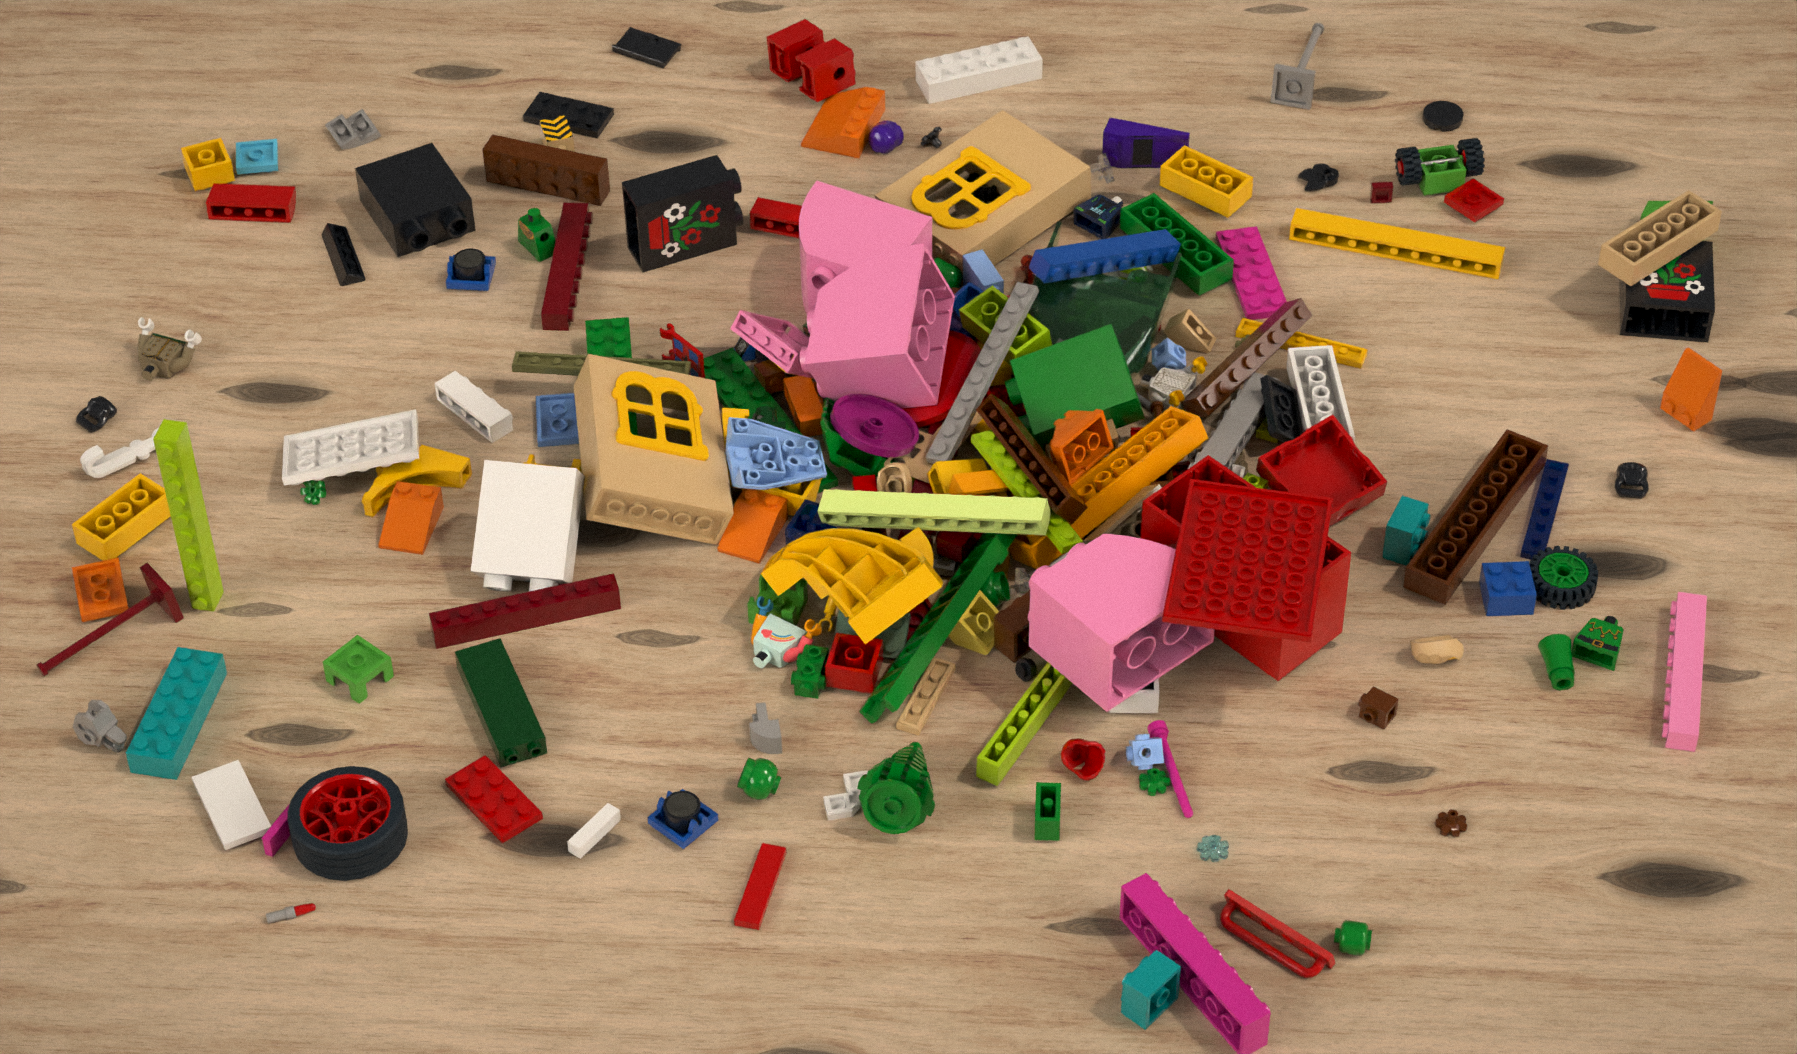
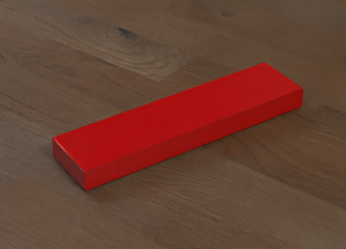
M766 843L761 844L734 919L735 926L755 930L760 929L787 853L786 847Z

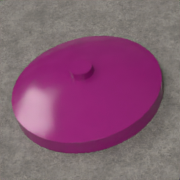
M867 394L845 395L835 402L830 414L832 426L845 441L873 455L881 457L907 455L915 448L919 438L918 427L910 415L897 405L880 397Z

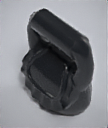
M103 396L91 398L87 407L82 409L77 415L76 423L90 433L95 432L116 415L117 408ZM89 414V416L96 419L98 423L94 425L89 420L84 418V416Z
M1636 462L1620 464L1616 470L1617 478L1614 486L1617 494L1620 497L1644 498L1649 490L1647 468L1643 464ZM1621 485H1624V486H1636V487H1640V486H1641V487L1643 488V490L1626 489V488H1620V487H1621Z

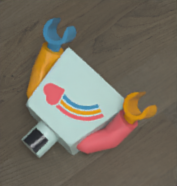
M760 596L757 599V606L760 608L759 614L756 613L751 633V643L755 654L753 662L759 668H764L768 663L783 668L788 663L797 661L798 654L803 653L805 644L811 645L813 642L812 637L820 635L822 627L817 623L812 629L815 621L808 619L804 625L805 630L771 613L766 616V613L770 612L774 605L772 600L769 599L768 604L762 607L764 597Z

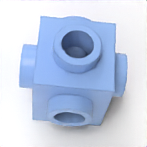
M1166 338L1151 349L1152 364L1158 371L1164 367L1174 370L1186 367V352L1184 348L1176 345L1169 338Z
M1150 734L1135 735V739L1129 740V746H1126L1127 761H1131L1133 766H1138V770L1152 769L1153 764L1164 763L1162 738H1150ZM1146 748V753L1142 755V750Z

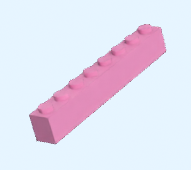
M1678 592L1676 601L1671 602L1670 615H1674V618H1670L1669 632H1673V635H1669L1668 649H1672V652H1668L1666 666L1671 667V669H1667L1665 684H1669V687L1665 688L1664 701L1668 702V705H1664L1663 719L1667 720V723H1663L1661 737L1666 738L1665 748L1691 752L1696 750L1700 723L1706 595Z

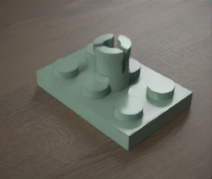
M840 609L835 634L837 632L858 636L848 623L849 616L845 617ZM910 613L905 614L875 637L876 639L883 640V658L895 660L906 645L911 618Z

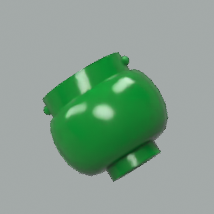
M992 571L980 590L997 608L1003 602L1010 600V588L1004 572Z
M748 757L737 787L743 789L744 793L753 799L764 800L769 794L775 795L781 781V776L777 775L778 768L772 761L764 758L754 760Z

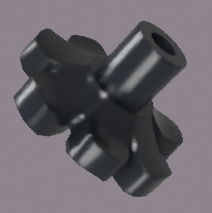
M935 127L933 131L925 135L921 139L920 144L925 146L928 143H932L936 149L943 144L938 138L939 133L942 131L941 127Z

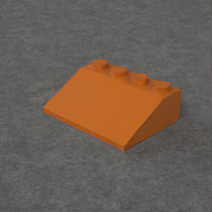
M862 87L836 93L826 98L801 142V147L860 158L869 141L868 137L871 129L877 125L885 111V90Z

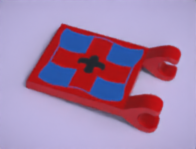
M671 323L667 324V330L660 328V336L664 339L672 340L673 349L669 350V356L662 354V360L690 361V375L705 378L703 353L677 334Z

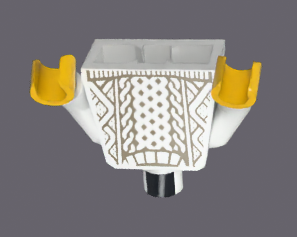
M1203 356L1195 358L1192 362L1193 365L1184 369L1161 368L1155 377L1144 374L1140 386L1149 389L1148 401L1151 403L1154 401L1162 402L1164 410H1167L1170 406L1183 410L1184 407L1180 402L1184 401L1185 397L1196 388L1197 372L1198 374H1203L1205 367L1208 365Z

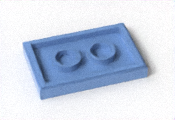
M574 393L536 396L538 447L579 444Z

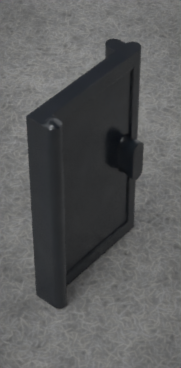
M630 27L617 44L612 45V50L615 53L664 69L675 53L681 51V44Z

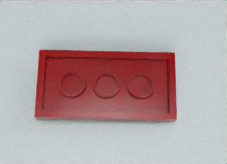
M486 755L445 778L446 786L501 843L506 842L543 819L542 811Z

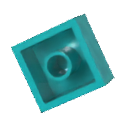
M1402 495L1386 525L1382 558L1405 566L1408 565L1419 550L1420 544H1423L1428 536V531L1425 530L1431 516L1428 514V503Z
M1155 950L1149 957L1145 956L1139 966L1133 972H1128L1122 980L1121 1014L1146 1030L1179 998L1181 966L1158 950Z

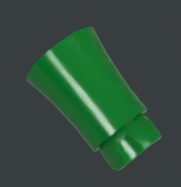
M1552 634L1544 637L1538 643V649L1544 660L1552 687L1559 691L1568 690L1574 686L1575 675L1571 653V639L1564 634Z

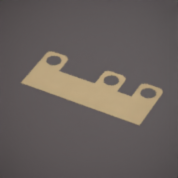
M976 412L960 445L982 420L978 412ZM941 426L933 435L919 430V434L924 436V441L915 445V448L921 450L914 458L905 455L900 456L909 468L911 477L930 483L927 473L933 466V463L927 462L926 455ZM889 457L884 462V466L890 464V461L896 457Z

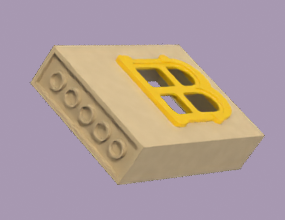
M1001 110L877 193L875 199L932 217L933 260L937 257L957 266L963 275V255L983 249L991 263L996 265L1074 211V207L1091 198V167L1007 112ZM965 171L969 174L976 172L980 175V178L974 182H967L959 175ZM950 181L963 188L943 202L934 203L926 199V197ZM985 184L988 187L995 185L997 193L1001 196L993 202L985 204L971 193ZM960 200H966L979 209L978 212L966 219H956L948 212L949 208Z
M588 354L574 384L582 474L585 476L583 490L586 520L718 545L734 512L716 381ZM630 401H635V402L650 404V405H652V406L644 405V404H639V403H634V402H630ZM662 407L688 412L689 421L664 416ZM628 411L654 416L656 439L633 435L630 432ZM665 426L690 431L692 446L667 441Z

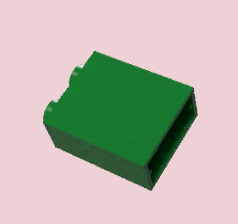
M1112 324L1010 360L1015 377L1004 381L1013 406L1021 403L1024 404L1027 414L1018 418L1044 452L1045 445L1049 444L1050 440L1053 439L1055 431L1054 422L1057 419L1065 418L1064 414L1068 410H1103L1105 419L1109 420L1112 418L1116 429L1145 419L1123 351Z

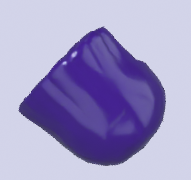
M880 121L869 133V144L876 153H889L903 143L904 132L893 121Z

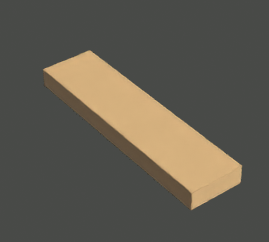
M933 657L898 719L896 729L920 735L956 669L955 663Z

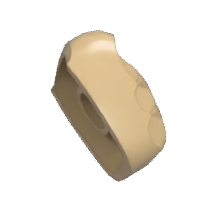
M900 462L886 465L878 472L877 490L911 493L912 478L909 468Z
M1450 635L1419 638L1410 641L1412 655L1421 663L1442 664L1452 659L1459 661L1463 657L1464 645L1457 638H1453Z

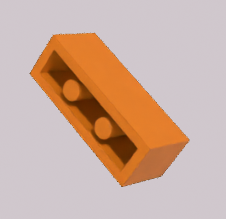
M800 375L783 378L784 396L798 430L803 436L807 437L822 434L820 421L824 403L822 397L817 395L816 381L812 382L811 378Z

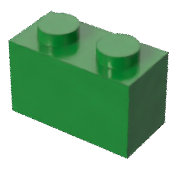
M1036 782L1034 840H1060L1061 783Z

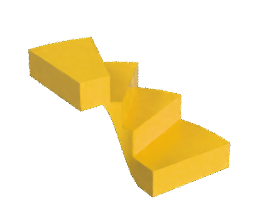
M830 528L807 533L788 543L771 556L761 572V575L778 596L804 577L820 599L829 595L844 616H849L848 623L865 644L943 585L940 576L926 558L915 548L885 535L858 529Z

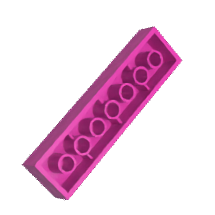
M1147 873L1122 885L1120 899V919L1150 954L1158 950L1181 966L1179 987L1237 1054H1251L1267 1045L1271 1016L1268 1005L1256 997L1252 987L1241 980L1236 969L1232 966L1230 967L1223 959L1220 951L1214 949L1209 944L1204 933L1199 932L1193 926L1189 916L1183 914L1177 908L1173 898L1168 897L1162 891L1160 884Z

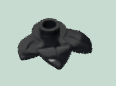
M1320 163L1315 164L1313 168L1303 170L1298 177L1308 181L1305 191H1315L1325 186L1335 185L1338 182L1339 172L1337 169L1330 168L1327 164Z

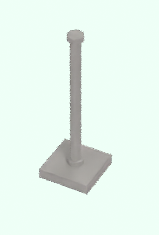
M1315 23L1313 25L1311 37L1297 67L1281 64L1275 65L1270 103L1310 110L1316 71L1305 68L1319 36L1324 32L1323 24Z

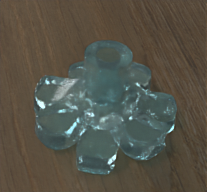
M1204 836L1202 842L1197 844V851L1201 852L1200 858L1204 861L1211 857L1212 862H1219L1220 858L1226 859L1229 852L1227 849L1229 848L1228 841H1221L1220 836Z

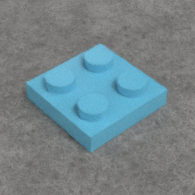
M277 139L236 142L237 175L278 171Z

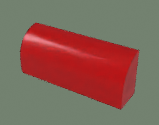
M213 183L206 201L208 219L291 223L296 206V187Z

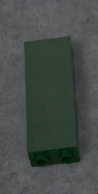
M501 638L455 651L457 669L500 767L513 765L547 754L546 737Z

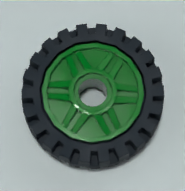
M1554 546L1553 550L1551 547H1546L1545 551L1541 549L1537 555H1533L1529 563L1537 594L1536 600L1542 599L1541 604L1545 606L1551 603V608H1556L1557 605H1560L1561 610H1565L1566 606H1569V609H1575L1576 605L1581 607L1584 605V602L1587 604L1593 598L1597 587L1598 570L1596 563H1593L1591 557L1587 558L1586 553L1578 554L1579 549L1573 548L1572 551H1569V546H1564L1563 550L1560 549V546Z

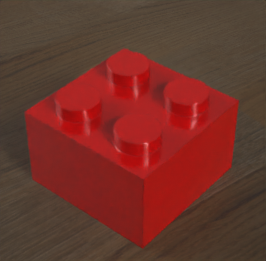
M836 632L825 666L826 687L872 694L883 662V640L873 638L865 644L859 636Z

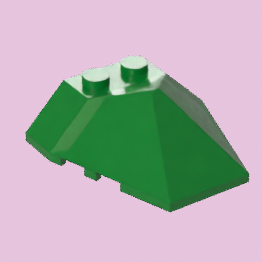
M826 398L820 424L830 462L839 468L843 466L854 476L875 475L877 477L878 472L885 467L884 462L889 457H881L864 452L845 441L835 431L831 423L830 414L835 401ZM896 458L890 461V463L898 462Z

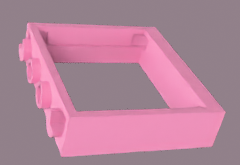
M743 310L739 311L730 328L733 332L787 373L813 378L811 373H805L802 370L800 364V351L803 346H808L810 338L808 335L787 320ZM788 326L791 328L789 333L785 332Z

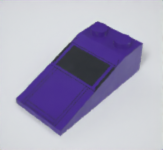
M1110 117L1103 131L1102 165L1117 168H1160L1163 163L1184 145L1189 147L1190 133Z

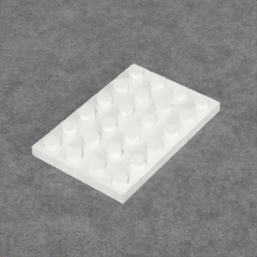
M416 409L284 436L282 466L284 486L299 485L310 480L320 481L325 477L344 476L355 471L365 472L374 467H389L394 463H409L419 459V430Z

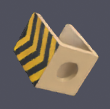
M565 116L540 120V126L545 137L542 139L543 145L575 152L573 135Z

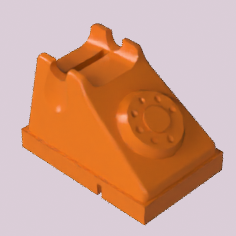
M1068 410L1064 414L1065 418L1057 419L1054 422L1055 431L1053 439L1050 440L1051 458L1070 485L1114 449L1103 410Z

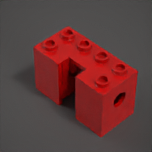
M801 20L766 37L770 71L786 82L802 76L803 83L799 87V91L815 102L826 99L856 84V71L853 61L854 53L852 49L835 38L825 42L823 30L808 20Z

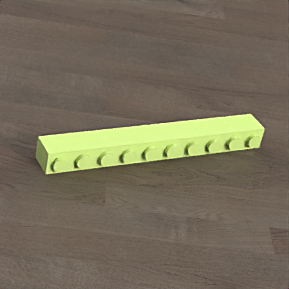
M839 489L824 490L817 511L823 526L911 530L919 527L921 530L1026 535H1046L1051 517L1047 498L849 491Z

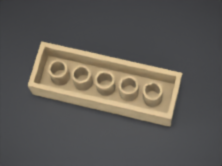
M1688 190L1601 245L1598 265L1632 286L1717 232L1722 211Z

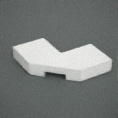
M867 770L843 774L847 793L823 796L828 821L853 817L862 807L858 798L861 790L857 789L860 778L865 774L867 775Z

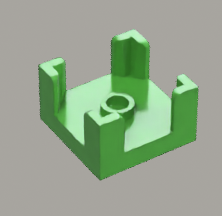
M760 575L759 594L756 601L751 596L747 603L749 623L753 624L756 613L759 614L760 608L757 606V599L763 596L764 602L762 607L768 604L769 599L772 600L774 605L773 609L766 613V616L771 613L797 626L808 601L807 581L800 579L795 583L796 591L787 589L778 596L764 577Z
M356 635L323 661L326 681L332 686L336 685V677L349 685L351 698L359 704L368 697L366 683L380 672L383 673L385 682L394 677L391 657L359 635Z

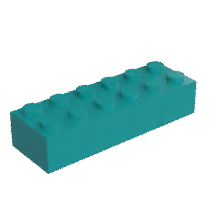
M177 647L126 751L131 773L178 779L227 675L223 654Z

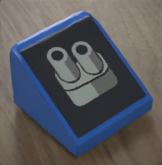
M740 337L734 350L744 362L754 360L755 348Z

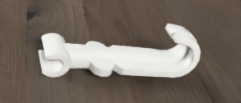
M159 428L153 431L151 438L144 441L133 440L130 443V447L124 446L105 456L103 450L98 445L86 450L80 458L82 469L89 476L101 478L135 463L137 458L140 460L147 459L150 456V452L155 450L153 438Z

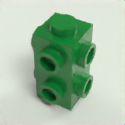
M805 644L803 653H799L797 657V671L793 670L791 675V685H794L795 695L818 699L821 689L825 690V666L829 656V648Z

